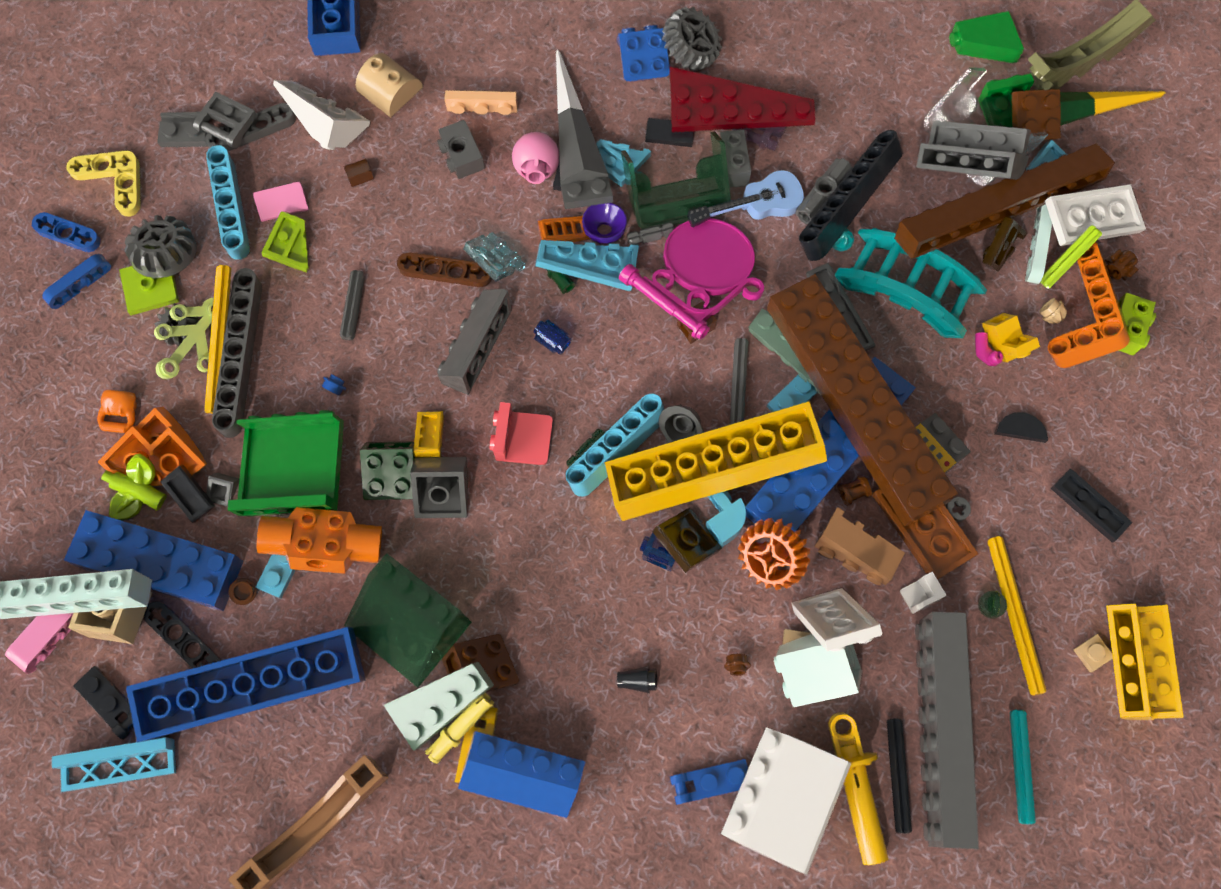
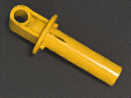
M838 712L830 717L828 727L835 755L851 763L843 784L864 865L880 864L886 862L889 858L866 770V765H870L872 761L877 760L878 755L875 752H863L856 722L848 714ZM840 719H847L850 723L849 730L844 734H839L835 730V724Z

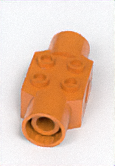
M296 507L288 518L261 516L257 532V553L284 555L290 569L345 574L354 561L379 563L382 526L356 524L351 512Z

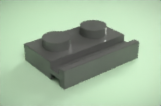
M161 112L160 116L162 118L159 123L157 141L159 146L208 147L205 142V137L208 133L199 132L193 127L194 120L200 112Z

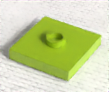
M133 266L119 269L127 311L130 315L179 302L174 275L163 278H151L139 274Z

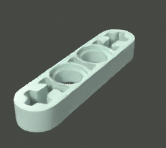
M1046 204L1038 207L1034 223L1036 232L1035 236L1032 235L1030 247L1032 256L1028 259L1025 277L1026 282L1035 284L1041 282L1044 274L1052 221Z

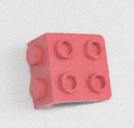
M500 402L499 411L495 410L493 417V426H497L496 435H491L490 450L493 451L496 461L546 465L549 456L553 424L552 417L549 415L512 412L511 403Z

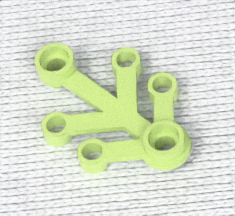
M214 298L207 299L203 302L202 306L185 307L178 304L171 308L170 316L172 319L181 321L186 317H202L197 324L181 326L160 324L155 328L154 334L159 340H166L169 337L186 336L170 358H164L157 363L156 373L159 377L163 379L175 377L179 373L178 364L195 343L198 355L197 368L201 372H208V369L202 366V361H209L205 330L212 324L211 307L213 306ZM176 308L182 310V317H178L175 314ZM165 328L167 336H162L159 333V329ZM166 363H169L173 366L172 372L166 371Z

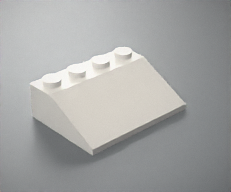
M766 727L721 834L742 846L807 875L851 763L789 735Z

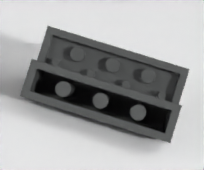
M933 121L929 144H920L916 168L1017 180L1022 176L1029 156H1026L1031 130Z

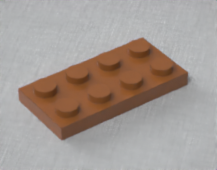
M881 489L872 494L926 574L933 572L938 580L979 554L945 505L904 527Z

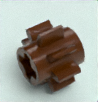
M1118 249L1105 259L1109 263L1107 265L1109 275L1115 280L1122 278L1126 281L1139 270L1135 267L1138 263V258L1129 250L1122 252Z

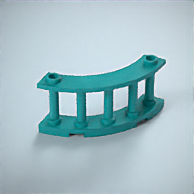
M878 228L860 229L858 234L866 245L854 267L838 268L834 275L842 286L848 291L862 292L874 296L877 292L890 296L889 301L908 310L913 307L923 314L922 319L932 326L940 336L944 338H964L967 330L961 324L959 317L971 294H986L987 289L980 282V278L972 274L953 258L935 249L916 258L917 261L905 283L888 277V274L899 254L908 255L894 239L896 233L882 231ZM874 249L890 250L879 272L863 271ZM926 264L942 273L931 297L915 289V285ZM950 280L961 289L951 312L941 306L940 302Z

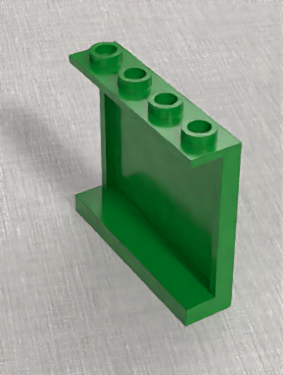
M321 410L319 414L297 412L294 416L272 414L268 418L248 416V419L237 420V424L245 428L238 499L228 500V511L238 516L291 514L296 507L337 511L344 420L329 410Z

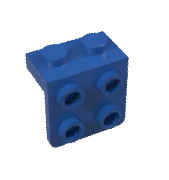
M658 25L645 26L643 31L627 28L622 29V33L617 35L625 81L667 77L670 74L668 51L664 48L666 42L662 40L664 35L662 32L663 28L658 29Z

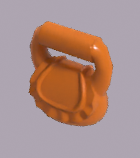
M104 390L101 395L102 406L97 416L99 427L102 431L126 433L135 423V410L137 407L135 393ZM106 415L127 417L128 422L104 421Z

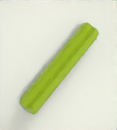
M1093 225L1089 226L1043 274L1040 283L1048 289L1051 288L1101 237V231Z

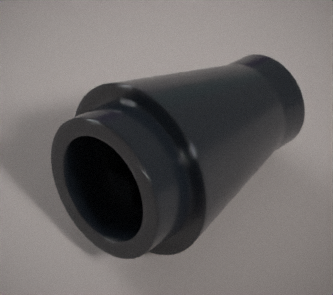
M645 666L617 672L618 688L645 693L657 691L658 677L656 668Z

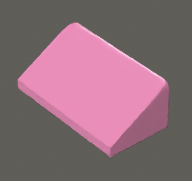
M301 182L253 193L261 222L278 218L281 211L292 215L309 210Z

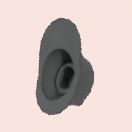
M682 404L669 406L659 416V426L668 443L704 433L699 414L690 407L683 406Z

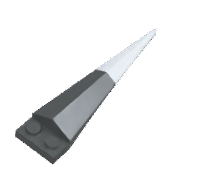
M557 50L560 183L565 209L612 203L613 195L607 169L562 56Z

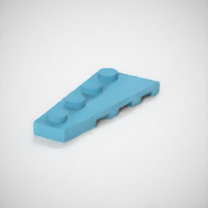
M541 240L535 266L631 291L633 287L621 282L619 275L628 264L636 267L639 245L620 247L619 244L609 243L608 246H600L590 242L580 245L570 241Z

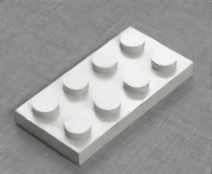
M1131 184L1051 196L1045 200L1060 246L1073 244L1091 225L1098 228L1102 233L1098 240L1137 234L1146 229Z
M842 588L792 602L794 614L826 651H840L845 649L847 645L857 642L867 643L872 641L874 637L882 635L880 624Z

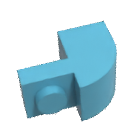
M728 491L707 496L720 513L708 520L705 527L721 547L739 535L746 518V509L742 499L739 498L734 503H731L732 498Z

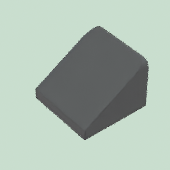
M217 472L208 476L207 496L213 503L228 507V500H233L240 478Z

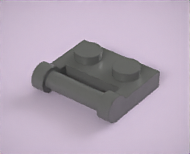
M215 91L194 120L193 127L199 132H207L225 141L228 146L236 149L240 146L243 135L256 119L257 114L255 110ZM212 118L233 128L231 133H228L208 122Z

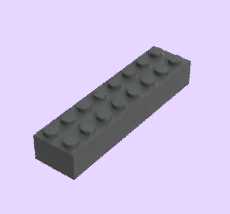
M931 612L919 620V624H916L915 627L916 640H920V651H917L916 663L917 667L921 668L922 679H918L917 690L923 699V707H919L918 716L920 724H924V735L920 736V750L925 752V764L921 765L922 781H926V793L922 795L923 810L927 811L928 823H924L923 835L925 841H929V847L979 849L966 613Z

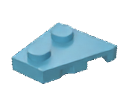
M602 139L596 143L607 169L608 178L621 187L651 156V151L645 148L643 151L630 149V145L614 144L611 141Z

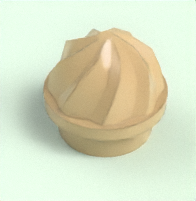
M1052 298L1043 305L1039 313L1043 315L1042 319L1044 321L1055 324L1064 321L1067 310L1062 301Z

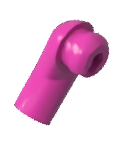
M980 332L975 334L976 356L988 366L1000 364L1003 360V355L1000 351L997 352L988 347V333Z

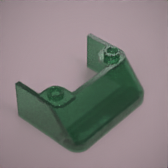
M715 131L710 132L713 155L698 161L696 165V178L651 187L650 179L645 173L634 172V165L626 150L621 151L626 188L635 220L641 229L656 225L661 227L663 223L671 222L673 225L682 224L689 221L687 214L690 210L703 206L711 207L731 201L725 142Z

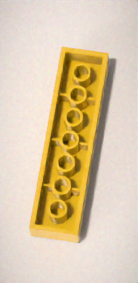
M808 401L605 462L615 508L621 520L625 521L827 461V456L820 430Z

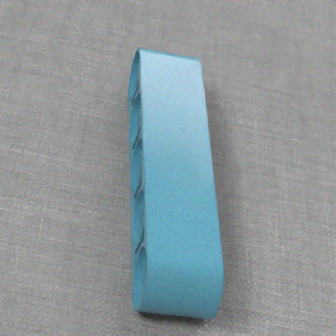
M215 145L207 151L206 159L221 243L230 257L240 260L249 254L250 245L236 168L227 149L223 146Z
M647 394L642 397L568 468L565 475L566 480L575 495L581 497L589 495L608 477L605 462L631 455L660 427L659 416L665 408L658 395Z

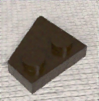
M1005 217L1003 222L997 226L995 238L991 245L985 249L982 263L988 268L999 272L1006 260L1015 251V247L1012 244L1017 238L1024 240L1027 232L1014 219Z

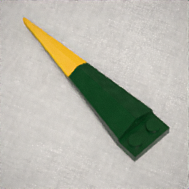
M1008 92L1004 96L985 97L981 105L989 126L1013 128V92ZM1060 92L1061 126L1121 107L1162 97L1166 92Z

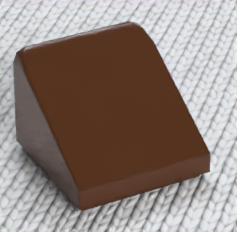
M366 159L343 166L351 187L374 179Z

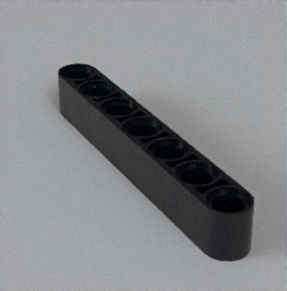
M895 130L884 131L875 138L801 232L799 241L808 260L817 261L827 255L903 156V149Z

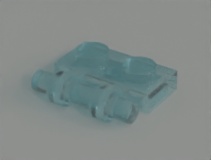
M494 232L488 234L487 237L481 235L467 241L463 248L495 282L513 274L515 268L520 272L526 267V264L521 260V256L516 251H512L506 245L507 242L502 237H498Z

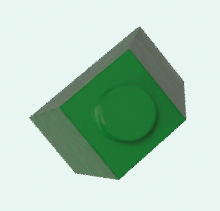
M1009 11L958 21L949 35L950 45L952 47L955 46L956 52L959 55L1016 63L1024 51Z

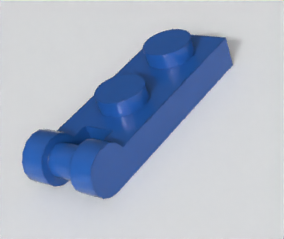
M746 759L670 776L671 785H674L677 796H674L676 805L739 791L748 771ZM693 780L695 792L688 793L685 782Z

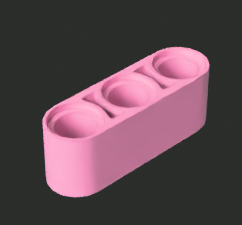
M74 613L37 616L6 651V657L26 674L34 672L37 669L36 665L41 660L44 661L56 648L55 644L60 639L63 640L71 631L68 626Z

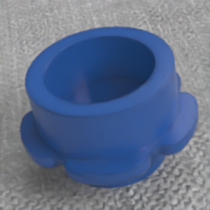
M333 374L329 378L323 377L325 381L322 387L340 396L342 391L346 390V387L343 386L345 381Z

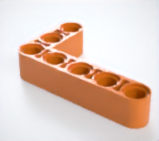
M1096 242L1077 260L1096 323L1057 336L1049 342L1047 346L1048 351L1056 365L1060 368H1068L1121 350L1130 341L1105 260Z

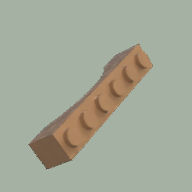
M364 755L339 778L333 787L303 817L276 840L249 859L228 880L235 889H269L389 777L371 756Z

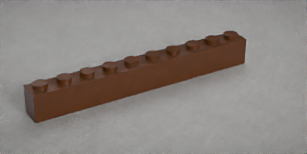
M1097 143L1086 148L1082 147L1076 152L1068 155L1064 154L1056 160L1044 162L1031 170H1024L1022 176L1017 180L1004 178L1001 182L986 185L976 192L966 193L961 198L946 201L938 207L926 209L913 217H906L899 223L894 239L911 259L917 258L1002 223L1005 217L1014 218L1046 204L1045 200L1051 196L1074 193L1099 183L1107 178L1115 162Z

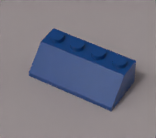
M475 731L458 789L567 818L579 789L585 761Z

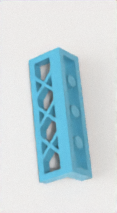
M159 738L52 756V768L61 769V792L176 773L174 739ZM167 752L168 768L157 770L150 764L158 753ZM150 755L147 760L141 756ZM136 757L143 765L135 774H128L122 767L129 758ZM122 759L118 765L114 762L115 760ZM103 762H108L115 768L107 779H101L94 773ZM94 764L91 769H89V768H87V767L85 766V765ZM80 767L87 773L79 783L69 785V768ZM146 767L152 770L148 772H143ZM118 772L124 775L115 777ZM90 777L95 779V781L86 782Z

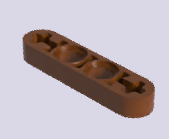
M410 252L401 254L397 259L398 269L406 277L474 287H485L492 280L491 270L484 263ZM411 260L413 265H410L409 269H405L404 264ZM420 261H422L421 271H419L418 266H420ZM430 264H437L439 266V270L436 273H428L426 268ZM455 267L463 269V273L459 277L451 276L450 271ZM468 268H470L471 274H469L470 278H467ZM480 271H484V274L486 276H482L481 279H477V276L475 274H479Z

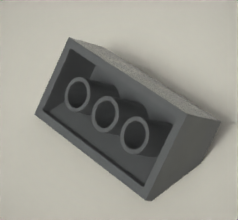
M506 289L483 290L479 298L476 297L474 299L470 316L463 320L460 326L461 333L457 340L454 339L449 347L450 354L448 358L439 365L437 374L441 384L469 395L512 311L508 290Z

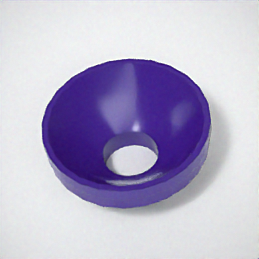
M613 203L592 205L584 212L582 218L585 234L591 240L598 243H611L618 240L624 234L627 224L626 214L619 206ZM601 225H608L612 230L609 234H601L597 229Z

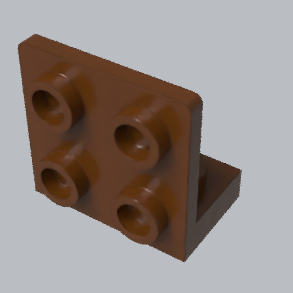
M500 634L454 643L442 657L448 675L479 662L494 684L486 692L513 686L519 682L518 675Z

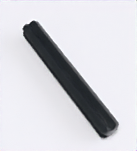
M893 718L887 720L895 831L899 834H908L912 832L904 727L902 719Z

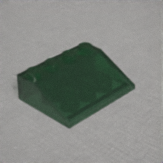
M386 553L368 574L344 626L353 627L355 636L418 688L472 622L461 610Z

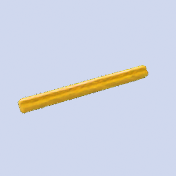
M227 265L216 267L204 409L205 413L213 414L228 316L232 269Z
M1002 536L992 537L987 543L1029 692L1031 695L1044 694L1046 686L1004 539Z

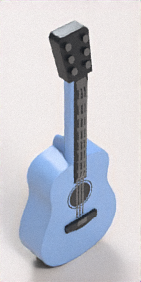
M784 170L775 171L760 182L748 184L743 198L711 207L703 206L688 211L687 218L691 227H695L710 220L712 216L740 208L747 210L750 216L756 220L764 219L768 216L787 217L795 214L803 201L804 194L800 182L791 172Z

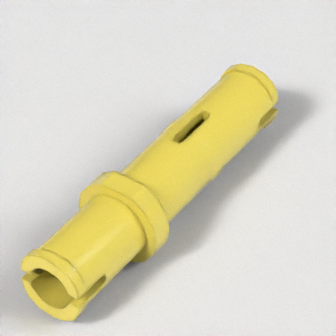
M484 693L466 708L448 728L444 727L441 730V736L425 751L432 762L439 763L452 747H457L464 734L494 705L493 700H490L491 697L487 693Z

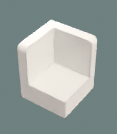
M933 572L900 590L912 614L947 596Z

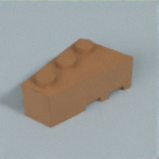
M837 507L815 544V547L819 549L818 552L829 559L837 558L843 562L842 565L852 572L859 570L867 575L866 579L876 585H886L891 581L905 552L880 535L874 537L863 531L865 525L859 521H856L855 524L842 517L844 511Z

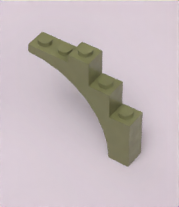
M1134 0L1102 27L1075 44L1053 53L1040 54L1035 52L1028 58L1032 64L1029 69L1033 73L1032 76L1036 79L1033 84L1038 90H1052L1061 88L1074 75L1081 78L1103 58L1108 62L1156 21L1155 18L1138 0Z

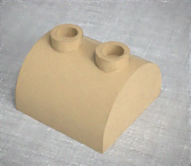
M378 53L370 57L361 67L356 79L357 91L390 118L423 88L420 80L385 53Z

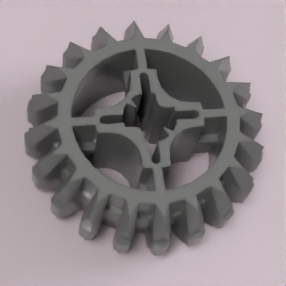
M686 6L678 9L666 20L662 30L664 33L662 40L666 42L664 48L669 49V56H673L676 59L675 64L680 62L683 69L689 67L690 71L696 69L700 71L712 65L722 49L720 44L722 38L718 36L720 30L715 28V22L709 20V15H703L702 9L696 11L694 6L689 9Z

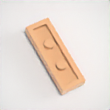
M445 91L447 111H452L456 114L469 111L478 114L499 112L500 114L508 115L511 112H517L518 109L516 92Z

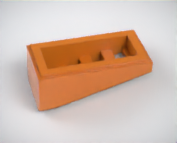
M583 216L538 221L541 240L570 241L574 243L590 238L583 229ZM575 224L581 225L582 233L577 232ZM566 226H571L573 234H568ZM557 228H562L563 235L558 234ZM548 230H552L553 235L549 236Z

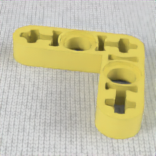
M118 151L73 157L68 161L67 171L76 180L114 176L116 208L124 216H133L140 210V163L133 152ZM130 159L131 161L128 162V166H124L123 164L126 163V160ZM102 162H109V166L105 170H98V166ZM79 165H82L83 167L79 169V172H76L75 170L79 168ZM126 180L134 181L131 187L122 188V184ZM125 195H128V199L131 201V204L128 205V208L124 207V205H127V198Z

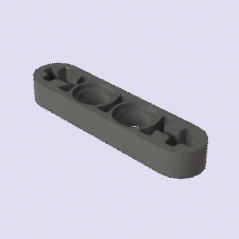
M279 103L257 112V117L243 135L240 146L292 126L296 121L295 113L287 103ZM286 113L287 117L283 118L281 114ZM259 121H268L264 128L256 127ZM227 125L219 127L228 133H231L233 128ZM208 133L205 137V142L210 149L216 145L215 140L219 138ZM221 139L220 143L217 144L225 147L227 151L234 149Z

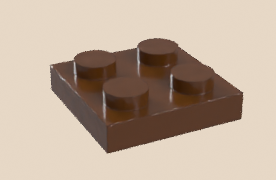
M1060 89L1013 92V128L1031 130L1029 141L1061 139Z

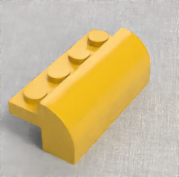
M1136 604L1106 606L1120 718L1126 720L1184 718L1168 605L1138 607Z

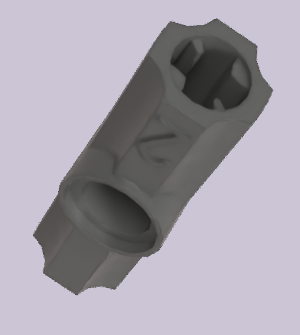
M836 158L824 175L816 180L814 188L795 212V215L798 216L801 222L807 225L853 168L849 161L843 158Z

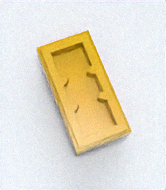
M443 411L417 412L413 449L414 457H441L444 423Z

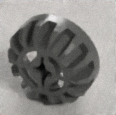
M155 215L154 221L151 222L143 219L141 222L142 226L139 228L134 225L130 231L131 234H128L125 239L126 247L124 250L131 265L139 274L151 278H163L179 273L193 261L197 252L195 238L187 224L183 220H178L172 216H166L163 220L161 216Z

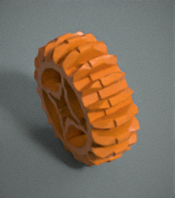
M772 517L767 518L765 521L761 519L754 525L749 526L747 531L741 536L740 540L742 542L738 547L741 553L738 559L745 561L742 569L750 571L748 578L753 576L757 578L756 585L764 582L766 589L771 588L772 585L776 591L783 586L787 589L793 584L798 583L802 576L807 573V566L811 560L807 556L810 554L811 549L804 547L807 539L799 538L801 530L794 532L791 529L792 523L784 526L782 519H778L776 522H774ZM759 538H771L769 542H758ZM778 566H791L787 570H777Z

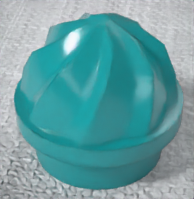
M846 229L833 245V248L838 251L850 249L854 243L852 232Z

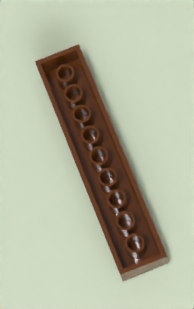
M816 274L772 295L767 307L768 312L903 526L905 527L949 503L958 492Z

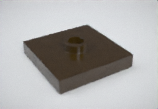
M690 508L659 524L652 531L685 573L722 549L721 545Z

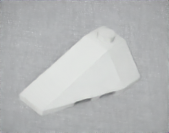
M274 80L273 85L309 134L320 142L323 148L334 150L335 147L345 148L370 124L368 119L350 108H346L345 111L335 107V101L316 97L317 92L294 81Z

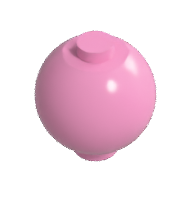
M527 133L519 138L514 145L512 152L513 165L517 172L526 178L528 182L532 184L542 183L553 175L558 168L560 162L559 148L555 141L544 133Z

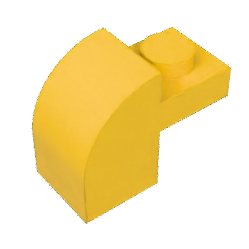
M1001 313L982 323L984 332L988 333L989 343L994 351L1002 353V361L1006 363L1015 358L1027 357L1031 354V351L1040 347L1037 337L1022 334L1016 315Z

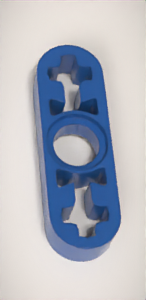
M46 212L37 214L32 220L33 229L43 237L84 252H93L100 246L101 239L91 228ZM49 222L54 228L52 229L48 226L41 227V224ZM72 228L70 236L61 237L63 230ZM79 235L86 239H89L91 237L92 241H87L86 243H84L82 239L78 237Z
M101 254L92 255L49 286L43 292L42 298L50 308L58 309L79 294L83 287L90 286L109 272L111 264Z

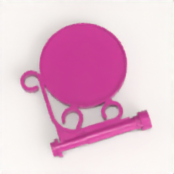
M711 218L695 227H691L690 222L686 221L669 234L663 254L667 270L655 271L652 281L645 276L641 277L639 270L632 264L625 266L619 275L621 282L627 286L631 285L637 288L671 316H675L693 330L691 336L700 340L710 330L706 320L718 313L741 291L744 298L752 301L760 299L764 291V284L761 280L754 277L749 278L755 262L754 249L749 239L735 226ZM666 278L669 283L664 287L658 283L657 279ZM674 280L680 286L691 291L688 294L686 303L670 292L673 288ZM755 286L759 291L751 292L746 287ZM728 294L716 306L707 309L710 302L709 296ZM694 298L702 299L705 302L703 309L691 307V300Z

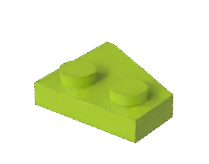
M281 211L261 252L262 256L307 273L308 256L304 219Z

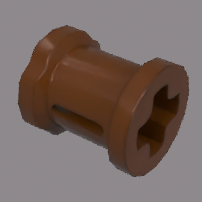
M859 475L857 480L845 485L843 483L837 485L838 493L846 506L851 505L852 501L865 496L868 498L872 495L870 484L863 475Z

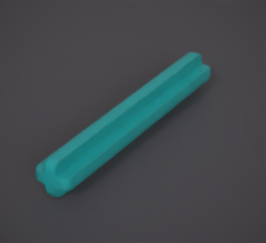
M1011 710L1010 725L1018 822L1020 824H1035L1027 713L1024 710Z

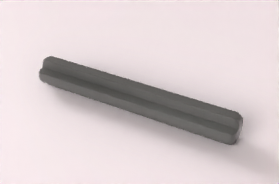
M737 338L734 343L730 425L744 421L748 340L744 338Z

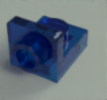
M653 532L650 537L645 536L640 547V551L643 552L642 560L671 572L675 564L674 558L666 548L658 547L656 549L653 547L657 540Z

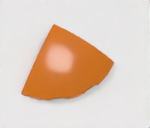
M164 406L154 408L137 426H132L98 461L109 472L115 474L119 471L126 474L127 463L134 455L140 453L147 457L154 465L156 475L149 484L151 486H162L160 481L180 465H184L191 475H194L207 465L193 440Z

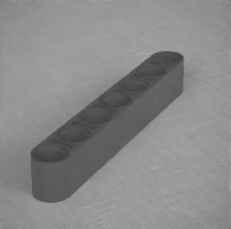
M249 268L238 270L233 277L212 416L213 426L227 438L237 436L242 430V427L237 424V420L244 419L262 293L260 280L254 271ZM252 281L249 285L244 286L247 282ZM249 303V305L246 308L241 309L243 305ZM246 326L244 330L237 332L239 328ZM242 349L240 354L234 355L237 350ZM239 372L236 378L230 379L234 373ZM236 396L233 402L227 403L230 397ZM232 420L228 427L223 428L226 421Z

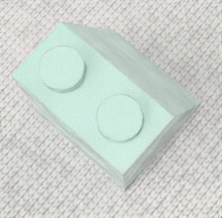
M809 634L779 646L777 655L774 657V663L777 672H782L785 681L783 682L784 694L786 698L791 699L793 707L859 693L862 670L853 644L847 645L845 649L840 651H826L813 634Z

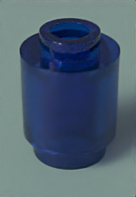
M549 319L545 322L540 321L533 331L536 334L534 340L552 353L556 352L559 355L566 350L572 341L565 330Z

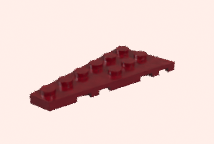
M670 67L672 132L815 125L814 99Z

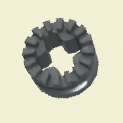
M962 497L953 498L945 506L956 522L965 520L971 513L970 503ZM954 504H956L957 507H963L964 510L961 512L962 516H960L958 512H952V509L955 507Z

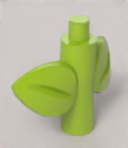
M139 453L129 460L126 466V474L119 471L114 474L107 470L103 473L101 479L109 483V488L118 491L110 502L109 517L121 521L128 520L140 512L143 503L158 511L166 500V494L149 485L156 474L154 465L144 455Z

